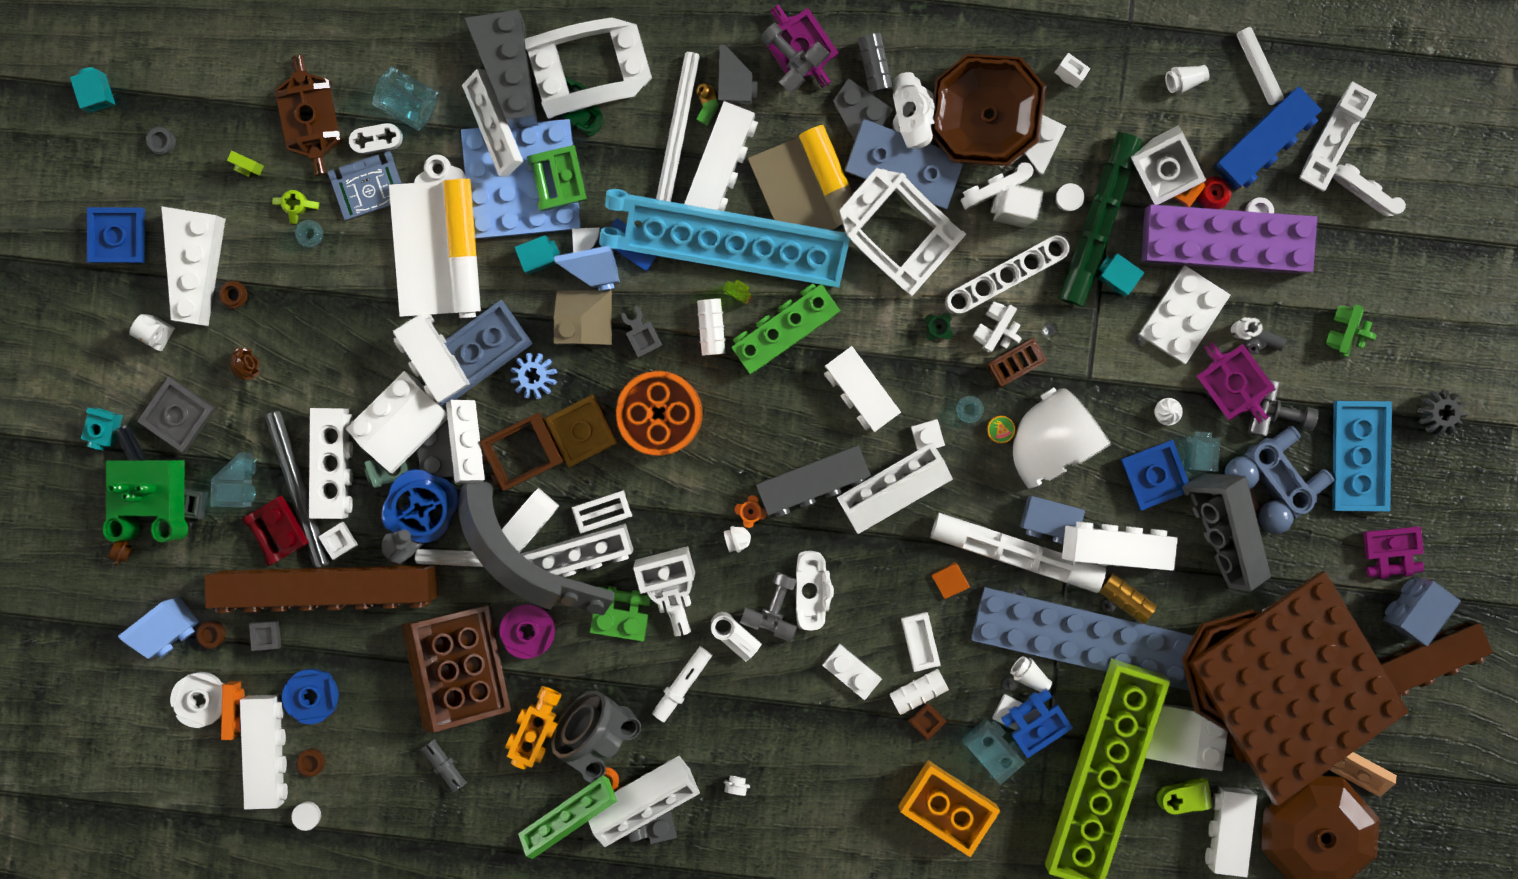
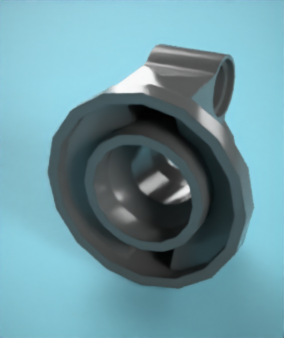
M597 690L587 691L577 697L560 717L552 737V751L558 758L578 770L586 781L594 782L605 775L606 767L604 763L616 754L622 741L632 740L639 735L641 724L630 708L617 705Z

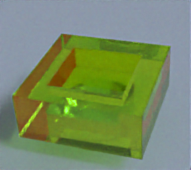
M737 279L734 283L728 280L722 289L723 292L745 305L748 304L752 297V294L748 292L750 287Z

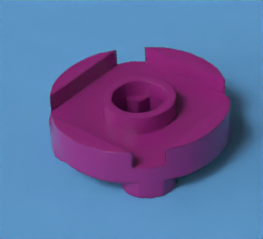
M528 603L517 605L504 616L500 625L499 633L505 648L510 654L521 659H531L540 656L550 648L554 641L555 626L553 617L541 606ZM530 624L532 625V630L535 631V635H530L527 639L523 637L524 632L520 631V628Z

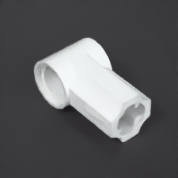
M719 612L712 617L710 625L714 637L724 642L745 662L752 658L762 645L737 623L729 613ZM719 620H727L731 626L728 631L719 632L715 628L716 623Z

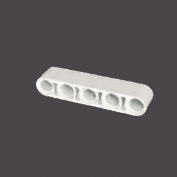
M1061 236L1050 237L958 287L947 295L945 299L946 309L953 315L963 314L1065 258L1069 252L1067 240ZM1051 242H1056L1060 245V256H1053L1049 253L1048 246ZM1028 255L1035 257L1037 260V267L1034 270L1028 269L1024 264V259ZM1004 268L1011 270L1013 273V280L1010 283H1005L1000 278V271ZM978 282H985L989 286L987 296H981L976 292L975 288ZM954 295H961L965 299L963 309H956L952 306L951 299Z

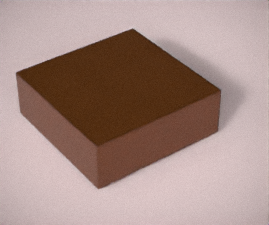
M928 702L924 703L908 719V722L927 741L947 722Z

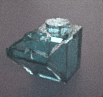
M253 452L238 453L211 479L210 507H251V502L255 499L252 474L254 475L256 471V460L252 458Z

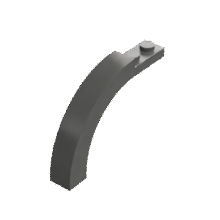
M484 481L463 484L459 491L458 512L464 536L479 562L499 583L521 598L550 610L555 602H558L568 607L586 610L592 614L604 615L614 601V592L555 575L525 558L509 542L498 524L492 499L494 484Z

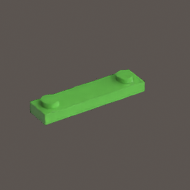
M601 776L518 833L526 857L535 858L617 802L609 778Z

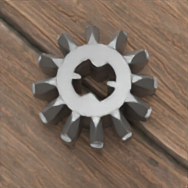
M1446 389L1441 390L1439 393L1431 391L1429 393L1430 399H1421L1425 408H1418L1417 412L1424 414V417L1418 422L1420 424H1427L1425 431L1428 433L1435 431L1436 436H1443L1445 432L1448 435H1452L1455 433V427L1462 428L1464 426L1459 419L1468 415L1460 410L1466 403L1457 402L1459 397L1457 393L1449 395V391ZM1439 409L1445 410V416H1439Z

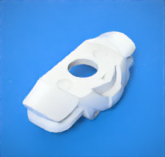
M911 72L901 73L893 80L894 104L901 135L906 146L918 150L927 146L932 140L931 125L935 123L933 116L935 106L927 89L921 86L920 79ZM908 103H915V113L910 117H905L903 114L904 107Z
M804 551L799 553L796 567L798 628L802 630H818L825 623V615L829 611L834 588L831 584L830 573L826 570V563L822 554L815 551ZM807 583H813L817 588L816 595L810 599L805 598L802 594V588Z

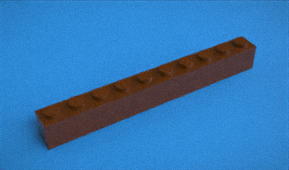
M1468 620L1436 634L1428 646L1415 643L1378 659L1397 693L1402 697L1410 692L1409 689L1415 686H1428L1435 682L1434 678L1443 674L1444 676H1450L1458 673L1460 667L1464 665L1482 663L1486 660L1485 656L1492 654L1493 651L1481 623ZM1228 732L1226 744L1231 756L1238 762L1247 763V759L1232 734Z

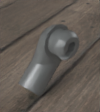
M1262 330L1259 335L1250 336L1251 339L1246 340L1244 345L1250 354H1257L1259 350L1267 346L1282 351L1286 338Z

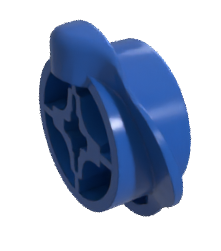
M424 470L406 471L398 476L391 486L389 495L382 508V523L387 530L393 533L402 530L409 531L410 539L420 543L432 542L441 537L450 524L451 517L458 504L457 488L447 479L435 476ZM420 488L428 489L433 494H424ZM408 490L410 502L405 504L404 508L399 509L398 498ZM442 504V514L432 522L430 511L435 509L436 505ZM407 519H417L420 522V524L410 522Z

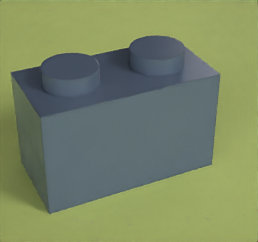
M1028 495L1020 527L1027 529L1025 533L1027 535L1042 538L1044 533L1053 536V542L1064 544L1065 526H1076L1077 521L1082 522L1085 510Z

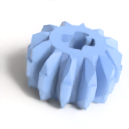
M527 353V363L523 359L518 358L516 361L521 368H511V372L518 373V377H514L510 381L511 383H521L515 389L517 393L522 392L526 388L525 398L530 399L534 390L536 399H541L540 389L546 394H550L551 390L546 384L556 385L557 381L549 379V375H555L557 370H547L552 364L550 359L541 364L543 354L538 353L534 362L532 354ZM536 368V374L540 375L539 381L534 380V384H532L528 373L534 372L533 369Z

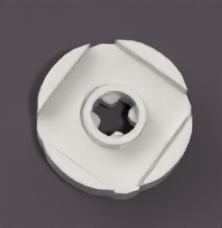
M207 672L191 673L178 681L170 697L171 707H174L177 719L184 725L193 728L204 727L216 722L222 717V685L224 683L216 676ZM202 693L206 702L198 707L193 696Z

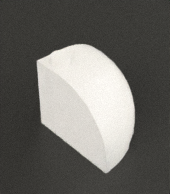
M1053 387L1040 396L1042 401L1025 414L1015 432L1013 440L1014 463L1018 474L1028 489L1042 484V479L1050 481L1065 473V465L1080 464L1110 445V442L1088 411L1065 388L1056 391Z

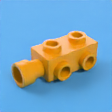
M541 686L537 695L539 698L537 704L532 703L528 710L523 708L519 714L516 723L521 726L517 735L511 733L505 746L509 750L507 757L512 759L511 764L515 767L526 769L529 766L532 768L535 762L540 764L547 750V748L542 747L546 737L552 738L558 723L554 722L557 714L551 711L554 705L557 706L561 698V694L551 688ZM534 718H542L544 721L543 725H536ZM526 741L531 743L532 749H524L523 743Z

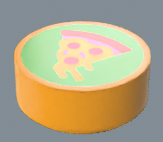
M996 416L989 421L987 434L996 443H1006L1013 438L1015 425L1006 416Z

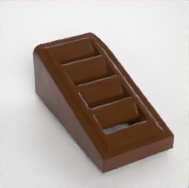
M1033 337L988 362L986 365L998 387L1001 388L1047 362V359ZM1031 347L1037 361L1032 362L1025 348ZM1018 352L1022 353L1028 366L1023 367L1016 355ZM1009 357H1012L1019 371L1014 373L1007 360ZM1001 362L1003 363L1008 374L1010 375L1006 378L1004 377L1001 369L998 366V364Z

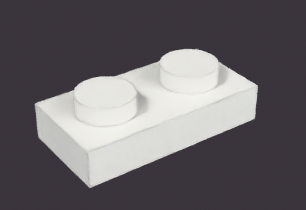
M840 643L822 664V666L864 700L882 680L879 675Z

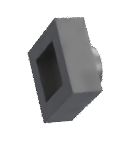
M279 620L249 624L251 651L281 648Z

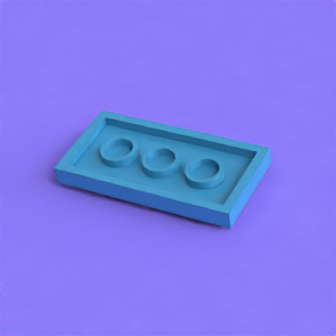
M1334 401L1333 511H1390L1392 402Z

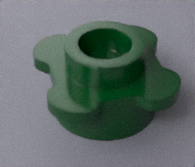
M943 313L941 316L929 314L925 317L924 321L928 328L926 338L929 341H934L936 338L948 340L953 336V332L950 330L951 315L948 313ZM940 324L941 329L938 330L936 328V325Z

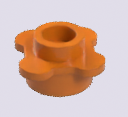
M754 495L749 496L748 500L743 504L735 506V513L741 516L743 525L747 528L753 527L754 522L759 519H765L767 516L766 510L761 508L758 503V497ZM752 509L753 514H749L748 510Z

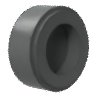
M155 127L147 133L146 145L155 154L167 155L174 150L176 139L170 130L164 127Z

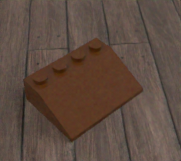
M488 605L401 624L424 731L438 732L511 711Z

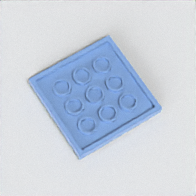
M570 119L538 122V126L525 128H510L523 162L508 177L498 175L480 128L461 130L465 178L471 179L475 239L568 231L581 228L579 202L547 211H539L537 203L540 201L532 166H529L527 156L572 146L573 138ZM544 162L542 165L550 199L556 198L558 196L550 162Z

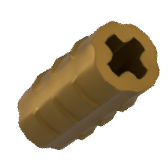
M1112 572L1104 579L1099 591L1109 601H1112L1142 624L1148 621L1157 607L1146 596H1143Z

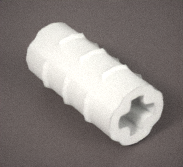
M721 299L697 301L702 356L726 354Z
M936 669L903 687L901 686V688L890 693V697L899 714L902 715L938 697V695L949 689L940 671Z

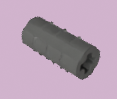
M881 33L858 38L869 93L874 94L892 89L891 73H889Z

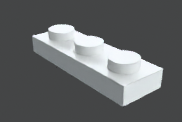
M450 400L446 402L455 483H480L485 478L481 445L479 443L480 436L475 400Z

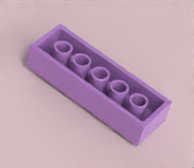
M1150 205L1144 209L1141 263L1308 274L1314 270L1317 216Z

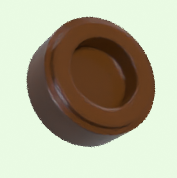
M215 620L202 623L196 631L198 643L205 648H215L221 645L226 637L224 626Z
M315 748L306 749L300 753L296 760L298 771L306 777L318 775L324 769L326 763L323 753Z

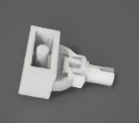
M688 546L636 559L633 569L640 594L647 592L648 596L658 604L660 613L665 612L666 606L674 636H681L682 631L683 635L690 633L691 628L689 627L684 610V602L686 607L691 604L689 593L692 588L695 569Z

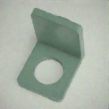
M376 460L365 462V475L368 482L374 488L393 483L398 476L409 471L406 462L401 465L399 474L390 476L385 468Z

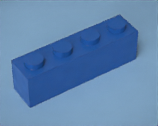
M1298 86L1213 165V168L1234 190L1242 185L1247 188L1258 178L1255 173L1260 168L1264 167L1266 170L1278 159L1275 154L1279 150L1284 148L1286 151L1298 140L1295 136L1302 129L1306 132L1318 121L1315 116L1322 109Z

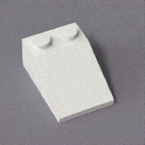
M1163 704L1145 758L1194 768L1222 771L1228 732L1195 713L1193 707Z

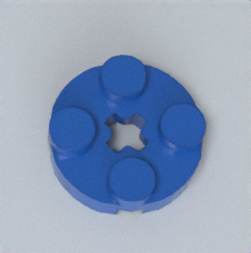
M314 668L304 669L295 673L288 680L282 692V702L285 711L302 724H316L325 720L336 710L339 700L338 687L332 675ZM308 689H312L317 694L313 704L310 703L309 699H304V694L308 693Z

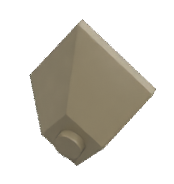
M557 290L554 310V344L612 345V290L598 292V290Z

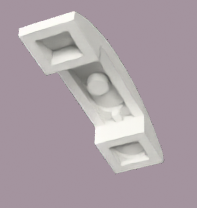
M1351 82L1315 142L1299 179L1323 192L1326 190L1338 168L1336 165L1350 139L1377 95Z

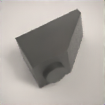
M720 45L719 105H723L725 101L733 105L752 106V98H757L758 81H752V73L726 45Z

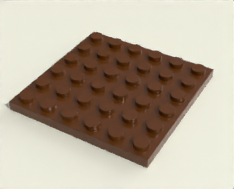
M1325 571L1318 572L1188 662L1273 804L1278 806L1409 712Z

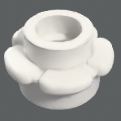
M730 776L729 780L724 781V792L746 796L747 788H750V785L745 783L746 778Z

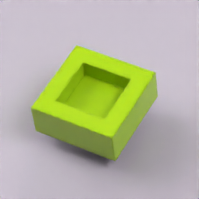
M231 151L227 161L235 164L233 170L248 177L251 172L260 176L264 167L234 151Z

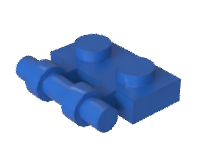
M1047 688L1038 694L1034 692L1029 696V700L1018 707L1013 706L1008 710L1009 713L1001 718L1006 727L1014 722L1020 727L1011 735L1027 758L1073 729L1058 704L1053 705L1049 709L1044 705V702L1052 698ZM1037 708L1040 715L1027 723L1023 716Z

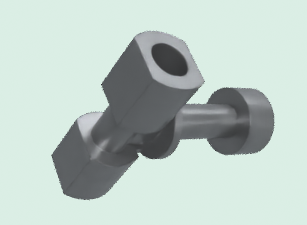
M773 23L764 31L760 39L768 47L773 44L790 61L787 65L790 70L779 83L788 92L793 94L805 81L803 77L814 66L818 68L830 53L818 41L806 53L803 50L797 53L780 36L783 30L776 23Z
M1270 380L1276 390L1266 396L1259 404L1269 418L1264 420L1261 414L1257 412L1263 420L1262 423L1258 424V421L1252 415L1248 433L1263 437L1267 436L1270 421L1275 422L1277 417L1300 422L1301 428L1313 431L1318 420V409L1306 407L1304 411L1282 407L1281 401L1276 400L1279 382Z
M776 572L773 583L777 584V588L769 609L763 608L762 612L746 607L740 623L757 630L759 627L774 632L773 636L792 642L797 625L783 621L784 615L779 613L787 589L793 590L797 579Z

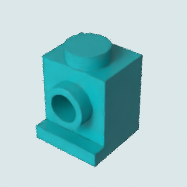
M87 407L86 413L88 415L81 439L88 441V447L98 450H104L105 446H115L117 439L115 432L120 428L123 415L101 408ZM99 425L101 428V432L97 435L96 431Z

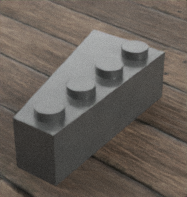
M520 10L466 17V23L508 125L511 129L538 126L529 54L525 49V23Z

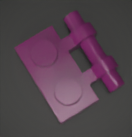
M1421 526L1363 531L1365 559H1377L1376 566L1366 567L1368 578L1388 579L1391 575L1401 574L1403 577L1413 576L1414 573L1424 572L1423 562H1413V555L1424 554ZM1401 556L1400 564L1389 565L1388 557Z

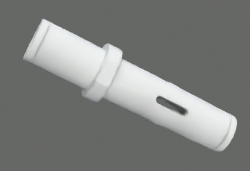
M699 646L670 688L666 687L664 690L665 695L652 712L657 719L665 722L678 703L682 704L685 700L683 696L712 657L711 653ZM694 668V670H693V672L690 674V676H689L688 678H686V676L689 674V672L691 671V669Z

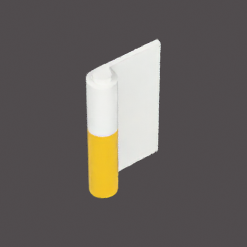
M450 179L440 182L389 185L400 316L459 313V318L476 317L475 311H481L471 179Z

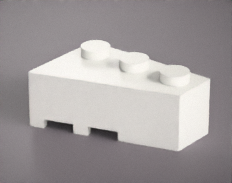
M420 314L393 331L396 336L394 342L402 353L406 352L411 359L409 366L417 377L421 375L426 385L423 387L431 400L436 399L437 402H443L470 385L455 356L451 355L446 347L445 338L442 334L439 335L432 323L435 321L432 315Z

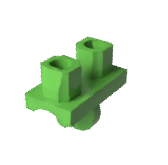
M1355 304L1354 308L1338 306L1334 321L1348 326L1345 334L1330 330L1326 346L1339 351L1341 356L1349 357L1355 336L1359 337L1356 347L1364 349L1367 340H1376L1377 335L1370 332L1372 322L1364 320L1362 329H1358L1364 312L1363 306Z

